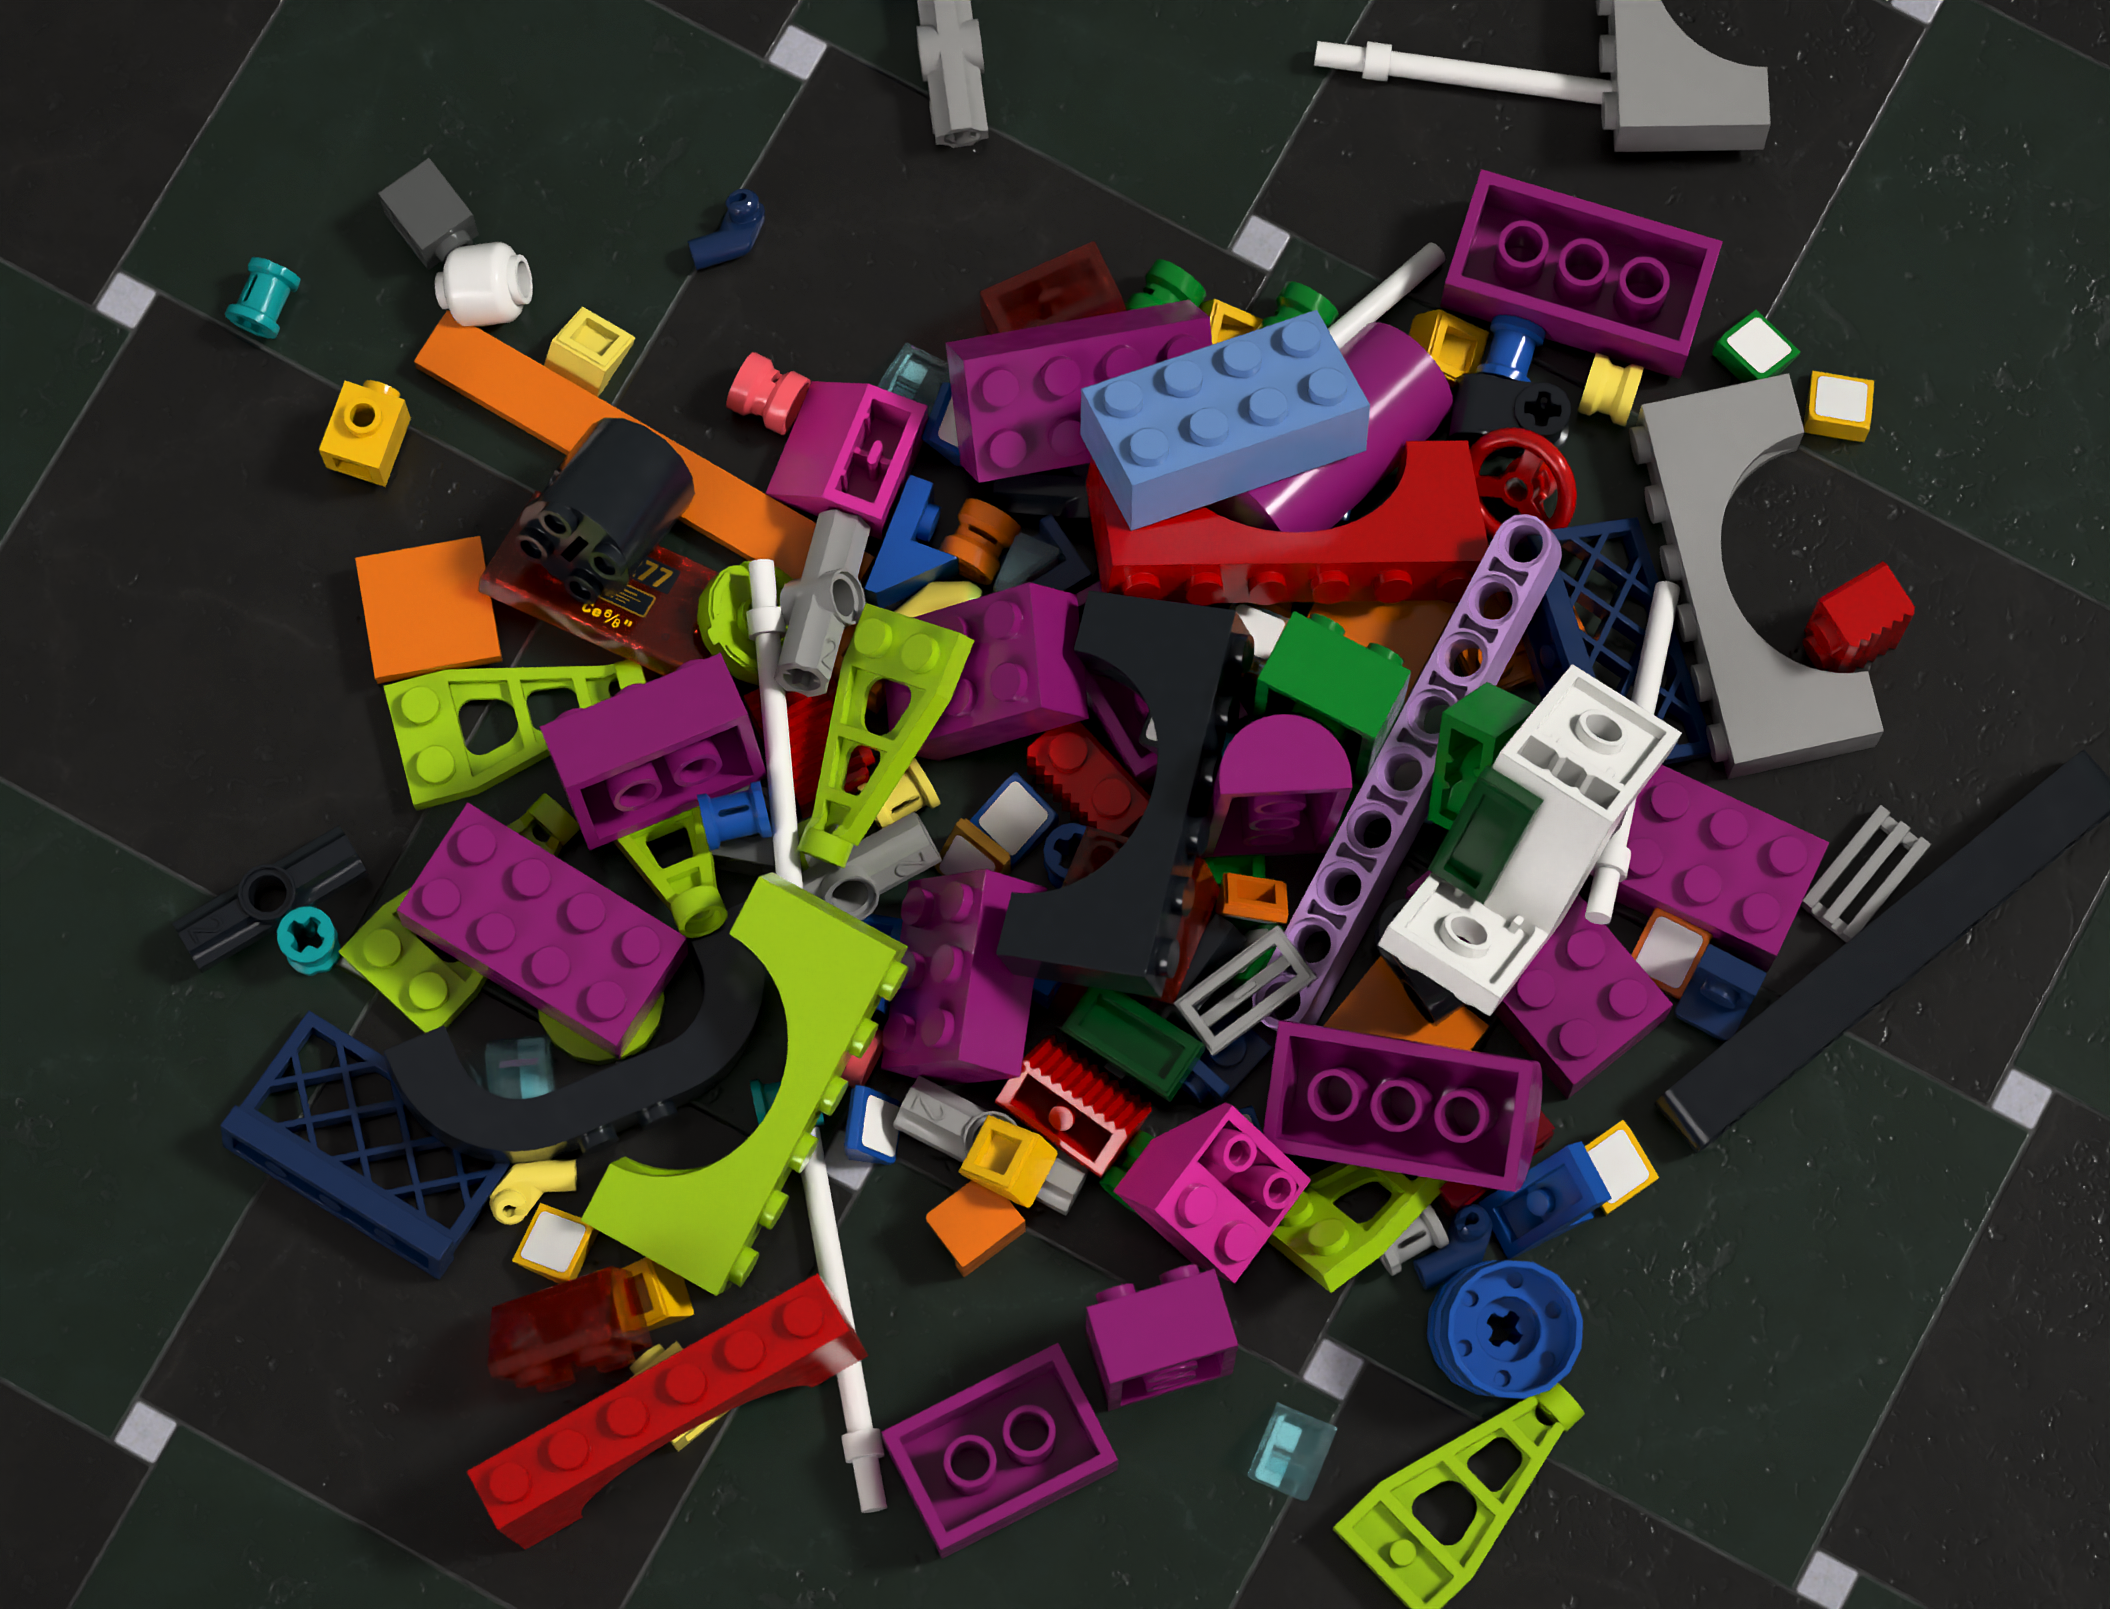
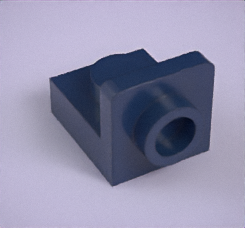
M1709 944L1674 1010V1015L1699 1030L1726 1042L1738 1030L1767 973Z
M1231 1011L1209 1027V1029L1216 1036L1239 1019V1017ZM1250 1029L1215 1056L1206 1048L1181 1088L1201 1104L1209 1098L1216 1106L1225 1103L1270 1055L1272 1047ZM1198 1035L1194 1037L1198 1041L1202 1042Z

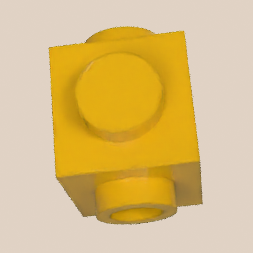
M373 380L364 381L363 386L344 381L319 448L326 468L386 487L411 420L405 400L399 398L400 393L396 389Z

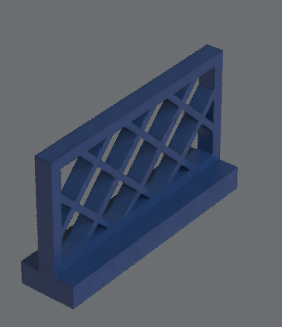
M1638 517L1551 529L1560 545L1580 559L1582 563L1574 579L1558 568L1522 636L1541 700L1546 697L1572 664L1595 678L1592 668L1595 661L1621 678L1615 691L1626 697L1630 687L1634 688L1646 627L1645 629L1641 628L1621 614L1619 610L1627 594H1629L1645 606L1649 618L1655 585L1659 582ZM1528 535L1520 539L1514 549V560L1524 563L1537 558L1543 547L1542 537ZM1622 537L1630 561L1625 571L1600 554L1606 539ZM1592 569L1618 586L1609 604L1584 587ZM1507 592V595H1508V598H1509V601H1510V604H1511V607H1512V603H1513L1512 594L1509 593V592ZM1575 602L1601 619L1593 638L1579 629L1573 610ZM1673 625L1664 666L1668 680L1664 688L1660 686L1654 716L1663 720L1667 711L1683 722L1689 743L1681 745L1676 743L1662 765L1706 758L1711 753L1706 735L1707 725ZM1611 627L1637 645L1629 663L1603 646Z
M311 1011L306 1013L241 1106L235 1105L220 1125L223 1147L438 1280L441 1279L454 1260V1251L490 1201L494 1188L514 1165L495 1163L492 1169L465 1174L460 1152L451 1148L457 1176L420 1183L413 1153L447 1145L437 1140L434 1136L410 1140L404 1112L408 1108L403 1103L386 1066L385 1057ZM314 1034L336 1048L339 1067L302 1074L298 1054L311 1035ZM345 1054L357 1060L359 1063L347 1065ZM292 1063L294 1076L281 1078ZM376 1072L390 1081L393 1100L356 1107L350 1077ZM342 1079L348 1109L311 1116L305 1086ZM294 1088L298 1089L303 1118L277 1123L258 1111L270 1093ZM396 1112L402 1142L365 1150L359 1120ZM351 1121L357 1146L356 1152L330 1156L317 1147L314 1128ZM306 1130L308 1142L294 1134V1132ZM400 1155L406 1156L412 1185L385 1190L372 1182L368 1162ZM360 1164L362 1175L348 1166ZM481 1184L470 1200L468 1186ZM460 1188L464 1210L451 1229L427 1216L422 1195ZM415 1197L417 1209L402 1199Z

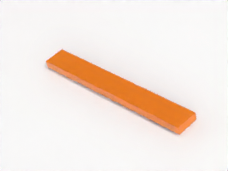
M447 310L415 358L414 364L418 370L565 455H568L593 423L603 418H624L647 427L673 447L683 458L693 476L695 495L679 521L748 561L770 559L774 561L775 567L780 568L792 579L795 580L802 577L816 526L815 522L476 326H461L453 318L450 311ZM864 552L858 574L861 585L875 564V557L867 552Z

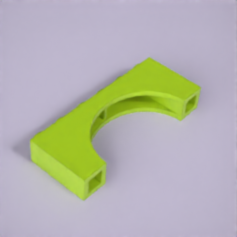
M773 872L758 877L729 933L754 952L765 965L777 986L785 1010L788 1031L787 1060L781 1085L771 1108L754 1133L741 1146L725 1158L714 1163L688 1169L657 1168L638 1163L628 1157H622L610 1163L581 1219L584 1223L715 1296L729 1289L732 1283L741 1287L751 1273L759 1256V1252L751 1247L762 1226L771 1230L782 1214L789 1199L787 1194L781 1192L782 1187L792 1169L801 1173L809 1162L819 1141L818 1138L811 1135L822 1112L830 1116L840 1103L849 1083L840 1076L851 1055L860 1059L868 1049L878 1029V1024L870 1020L881 998L888 1001L893 999L909 968L901 963L908 946Z

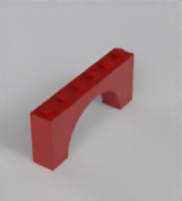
M1406 441L1395 478L1396 489L1381 506L1359 520L1346 525L1313 532H1279L1255 528L1220 516L1204 506L1131 531L1091 456L1086 479V490L1102 592L1200 606L1214 603L1271 605L1277 602H1319L1322 604L1347 601L1397 603L1401 601L1443 600L1445 602H1460L1489 547L1468 441Z
M817 1273L468 1470L467 1473L497 1530L526 1550L583 1518L581 1513L584 1506L601 1488L630 1466L666 1443L720 1414L764 1395L796 1386H809L813 1388L868 1357V1354L838 1299Z

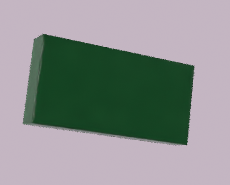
M1487 765L1478 776L1428 870L1481 904H1484L1494 891L1544 800Z
M1094 987L1088 988L1061 1028L1063 1035L1168 1102L1172 1101L1206 1050L1202 1042L1123 992Z

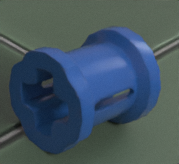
M1497 315L1493 317L1490 330L1494 334L1486 362L1478 365L1476 373L1493 375L1502 379L1531 382L1527 377L1535 348L1543 345L1546 332L1537 324L1520 317L1510 315Z
M760 781L751 782L749 790L710 798L707 793L697 795L709 851L719 849L722 841L757 833L763 839L773 836Z
M1076 823L1063 824L1054 829L1047 837L1043 849V865L1048 874L1050 884L1055 888L1059 889L1071 885L1101 867L1100 841L1095 833L1086 826ZM1074 847L1083 850V863L1075 862L1071 870L1062 867L1061 854L1069 855Z

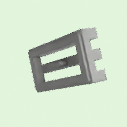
M1882 805L1876 809L1805 896L1800 905L1846 943L1863 930L1931 845L1923 837L1918 839L1909 832L1911 828L1904 822L1900 821L1898 823L1890 817L1889 814L1891 812ZM1879 828L1888 834V837L1830 908L1827 909L1819 901ZM1901 844L1909 852L1849 925L1839 918L1840 915L1897 845Z
M1277 925L1174 1002V1004L1209 1052L1215 1056L1318 979V977L1289 941L1281 927ZM1274 946L1278 947L1283 954L1202 1016L1198 1014L1194 1006ZM1292 966L1298 975L1215 1036L1209 1027Z

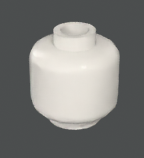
M502 242L463 246L454 249L446 258L443 272H438L435 277V293L442 309H449L453 318L461 326L480 327L510 323L521 314L523 305L528 304L532 298V276L527 260L523 255H516L509 245Z

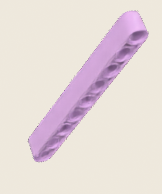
M1528 514L1515 515L1504 521L1497 530L1284 932L1307 965L1318 977V979L1299 992L1301 999L1299 1010L1294 1016L1286 1019L1288 1021L1312 1025L1317 1024L1428 815L1439 733H1426L1424 730L1426 714L1437 705L1445 704L1452 706L1486 682L1497 685L1559 568L1562 558L1561 545L1548 526L1535 516ZM1528 535L1541 536L1543 547L1537 558L1524 563L1514 560V549L1520 539ZM1502 591L1512 594L1513 603L1511 610L1504 617L1495 620L1485 618L1484 606L1491 595ZM1469 648L1481 649L1483 660L1480 668L1470 676H1456L1454 673V663L1457 656ZM1406 762H1419L1422 768V775L1418 784L1408 791L1396 790L1394 776L1398 768ZM1376 819H1389L1392 832L1388 841L1378 848H1367L1364 843L1366 827ZM1347 875H1358L1361 880V891L1357 899L1349 905H1337L1334 900L1336 884ZM1316 932H1328L1331 938L1329 953L1319 962L1308 963L1304 956L1306 941ZM1276 947L1267 966L1283 955L1278 947ZM1292 966L1253 994V1007L1298 975ZM1274 1012L1261 1021L1271 1029L1278 1030L1279 1020Z

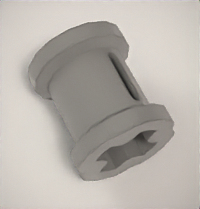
M1431 1205L1379 1257L1390 1275L1393 1276L1401 1271V1263L1435 1245L1441 1249L1449 1244L1443 1225Z

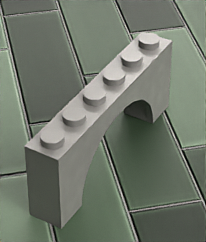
M1596 0L1598 16L1608 15L1609 35H1600L1599 67L1600 72H1611L1612 92H1603L1602 127L1603 130H1613L1614 152L1764 149L1771 125L1767 67L1738 64L1710 53L1680 29L1667 12L1661 0Z
M1789 373L1643 404L1636 421V427L1629 429L1634 459L1637 465L1646 463L1652 484L1645 487V501L1650 520L1653 524L1662 523L1667 545L1660 546L1663 572L1666 581H1677V585L1680 587L1682 604L1677 605L1675 613L1676 622L1682 641L1684 643L1692 641L1698 664L1691 665L1692 683L1698 702L1708 701L1713 724L1706 726V735L1711 750L1710 754L1714 763L1723 761L1728 779L1876 747L1884 732L1868 671L1856 673L1821 671L1802 665L1781 654L1760 637L1747 622L1732 596L1725 576L1721 553V529L1724 512L1729 500L1736 489L1756 469L1781 455L1797 451L1804 435V428Z

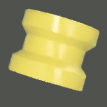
M1596 352L1577 412L1589 416L1595 412H1601L1609 415L1613 423L1626 427L1644 367L1633 363L1626 367L1612 364L1609 356Z

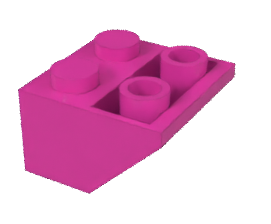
M812 381L765 494L783 504L815 516H819V513L832 509H838L851 515H859L871 527L869 536L883 541L924 442L921 438L928 421V406L871 384Z
M1225 1102L1152 1139L1114 1189V1192L1192 1264H1196L1207 1271L1215 1269L1217 1276L1235 1284L1310 1183L1311 1179L1233 1105Z

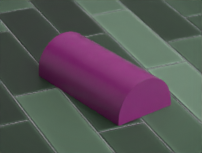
M1368 323L1339 349L1370 403L1366 451L1206 506L1216 514L1227 519L1264 530L1313 532L1331 529L1349 510H1352L1399 466L1406 441H1425L1450 418L1453 397L1442 370L1431 355L1403 331L1385 323Z
M1289 714L1263 717L1241 729L1230 741L1221 760L1206 814L1210 822L1209 841L1204 854L1199 855V859L1204 857L1257 854L1275 856L1326 853L1329 847V837L1334 835L1353 788L1351 768L1347 755L1335 736L1315 721Z
M1279 1020L1263 1135L1282 1153L1517 1192L1522 1187L1527 1176L1537 1138L1542 1101L1541 1066L1538 1061Z

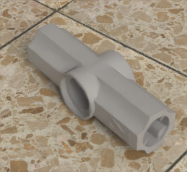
M917 0L920 26H916L920 67L923 82L928 81L929 106L936 145H947L951 148L974 145L976 142L988 138V126L981 75L985 73L978 19H973L971 1Z
M838 509L819 513L802 577L789 581L781 591V613L788 628L774 679L786 691L802 693L807 697L825 694L831 679L844 627L855 625L860 619L865 606V596L858 579V574L871 527L859 515L847 514Z
M912 812L862 839L858 846L854 845L845 869L811 857L809 868L802 872L803 889L853 917L864 920L878 905L880 894L940 863L942 859L920 817L915 812Z
M918 1076L900 1106L893 1127L963 1163L988 1115L1014 1125L1016 1123L1004 1113L988 1111ZM1048 1142L1057 1150V1157L1035 1200L1066 1216L1076 1201L1090 1170Z

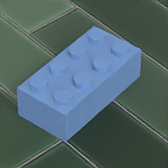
M1314 310L1082 388L1080 435L1128 527L1133 531L1366 451L1370 403L1318 310Z

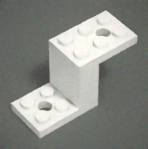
M1572 664L1501 750L1492 766L1493 769L1544 801L1490 897L1484 904H1481L1436 874L1431 873L1387 927L1378 945L1396 956L1405 966L1418 970L1451 991L1460 1001L1472 1005L1488 1016H1491L1561 924L1625 811L1671 753L1682 733ZM1457 936H1460V937H1462V938L1468 940L1471 944L1464 942L1463 940L1459 939Z

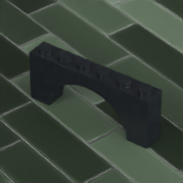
M1088 591L1074 651L1090 674L1103 676L1124 685L1147 704L1157 737V772L1149 803L1139 824L1122 848L1103 866L1087 877L1056 890L1039 893H1011L996 954L1013 975L1150 997H1162L1165 980L1175 975L1179 963L1180 945L1176 936L1181 916L1186 917L1189 915L1194 902L1195 883L1191 875L1196 855L1204 854L1209 841L1210 822L1206 814L1223 757L1221 753L1226 733L1232 734L1235 731L1239 719L1240 702L1236 692L1241 673L1246 674L1249 672L1254 658V638L1249 633L1236 610Z

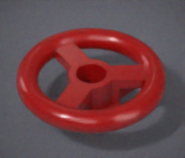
M1502 428L1485 434L1472 445L1470 454L1487 536L1493 539L1503 523L1489 512L1481 496L1502 498L1508 505L1518 508L1521 515L1528 514L1539 518L1550 530L1565 528L1569 525L1576 508V483L1567 460L1549 440L1523 428ZM1508 446L1525 449L1524 454L1512 461L1501 475H1479L1484 460L1495 450ZM1519 479L1526 484L1527 490L1523 488ZM1557 488L1558 499L1556 509L1549 519L1544 511L1543 501L1550 497Z

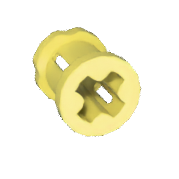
M915 757L874 820L880 830L925 806L934 809L941 804L932 784ZM866 782L857 787L859 794L867 784Z

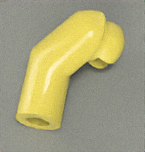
M934 581L925 585L894 612L913 618L981 597L982 590L970 581Z
M555 1159L514 1164L500 1180L490 1196L489 1205L495 1219L504 1225L518 1224L529 1213L544 1192L577 1191L576 1159Z

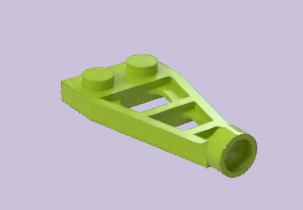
M868 603L865 604L841 665L813 815L804 829L796 850L845 869L853 846L859 845L951 701L974 643L973 639L950 629ZM880 679H887L908 686L911 691V701L894 729L880 736L870 733L865 726V712L872 686ZM859 745L879 751L881 756L880 762L859 795L846 793L844 786L852 751Z
M635 657L604 666L444 669L384 685L412 802L416 811L478 795L550 756L542 732L535 729L532 724L527 704V698L531 693L556 688H569L576 693L579 708H586L611 698L609 687L612 682L618 681L620 689L632 684L647 683L640 658ZM472 700L505 701L515 710L518 728L514 737L506 744L484 755H475L468 751L458 717L461 707Z
M543 793L523 816L507 826L556 857L561 852L562 846L580 830L575 819L546 793ZM537 825L550 836L547 842H541L534 837L533 829ZM409 888L384 904L338 952L343 959L423 1033H427L441 1026L447 1028L478 996L487 978L461 961L454 963L442 961L417 937V934L402 925L397 908L411 889Z
M699 806L613 841L670 910L680 934L688 938L701 937L714 932L724 924L728 913L717 890L712 851H709ZM685 827L690 838L693 856L664 869L661 868L647 847V842Z
M1337 1162L1309 1176L1311 1179L1310 1183L1267 1241L1332 1293L1381 1257L1440 1194L1439 1188L1448 1181L1422 1176L1409 1180L1402 1173ZM1378 1182L1390 1191L1392 1195L1389 1201L1370 1220L1357 1224L1333 1205L1341 1195L1363 1184Z
M1557 1383L1549 1391L1524 1399L1384 1479L1333 1527V1530L1408 1609H1442L1472 1580L1562 1432L1566 1433L1585 1413L1576 1400ZM1536 1407L1554 1425L1548 1426L1540 1423L1535 1415ZM1503 1437L1507 1438L1521 1452L1522 1463L1501 1490L1492 1492L1468 1469L1467 1462L1472 1455L1492 1440ZM1445 1481L1460 1483L1475 1498L1477 1505L1474 1520L1462 1539L1454 1545L1440 1544L1412 1513V1504L1417 1496Z

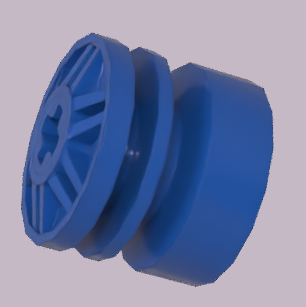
M1491 1260L1459 1269L1440 1286L1428 1311L1427 1339L1435 1363L1452 1383L1475 1395L1525 1399L1549 1391L1571 1371L1582 1348L1583 1318L1574 1293L1556 1273L1534 1262ZM1506 1316L1507 1319L1504 1322L1503 1328L1510 1334L1507 1341L1492 1340L1490 1342L1488 1339L1491 1337L1493 1330L1486 1323L1488 1318Z

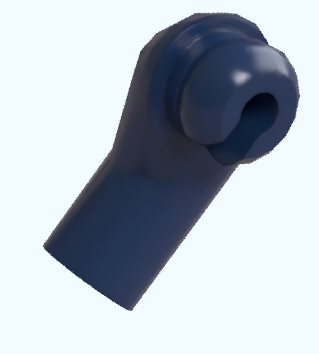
M749 189L733 191L726 199L725 203L728 210L719 231L687 241L696 270L745 256L752 250L765 222L764 206L759 202V198L754 191Z
M1468 1204L1461 1207L1453 1216L1447 1232L1449 1244L1413 1261L1416 1274L1425 1290L1446 1282L1459 1269L1483 1261L1493 1227L1491 1218L1483 1207L1476 1204Z

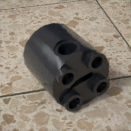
M603 418L588 428L556 468L540 496L525 507L520 518L521 532L515 539L516 547L527 560L541 564L551 575L562 581L566 591L572 598L584 604H594L600 596L611 597L624 591L644 558L655 551L687 510L695 495L693 476L683 458L673 447L647 427L624 418Z

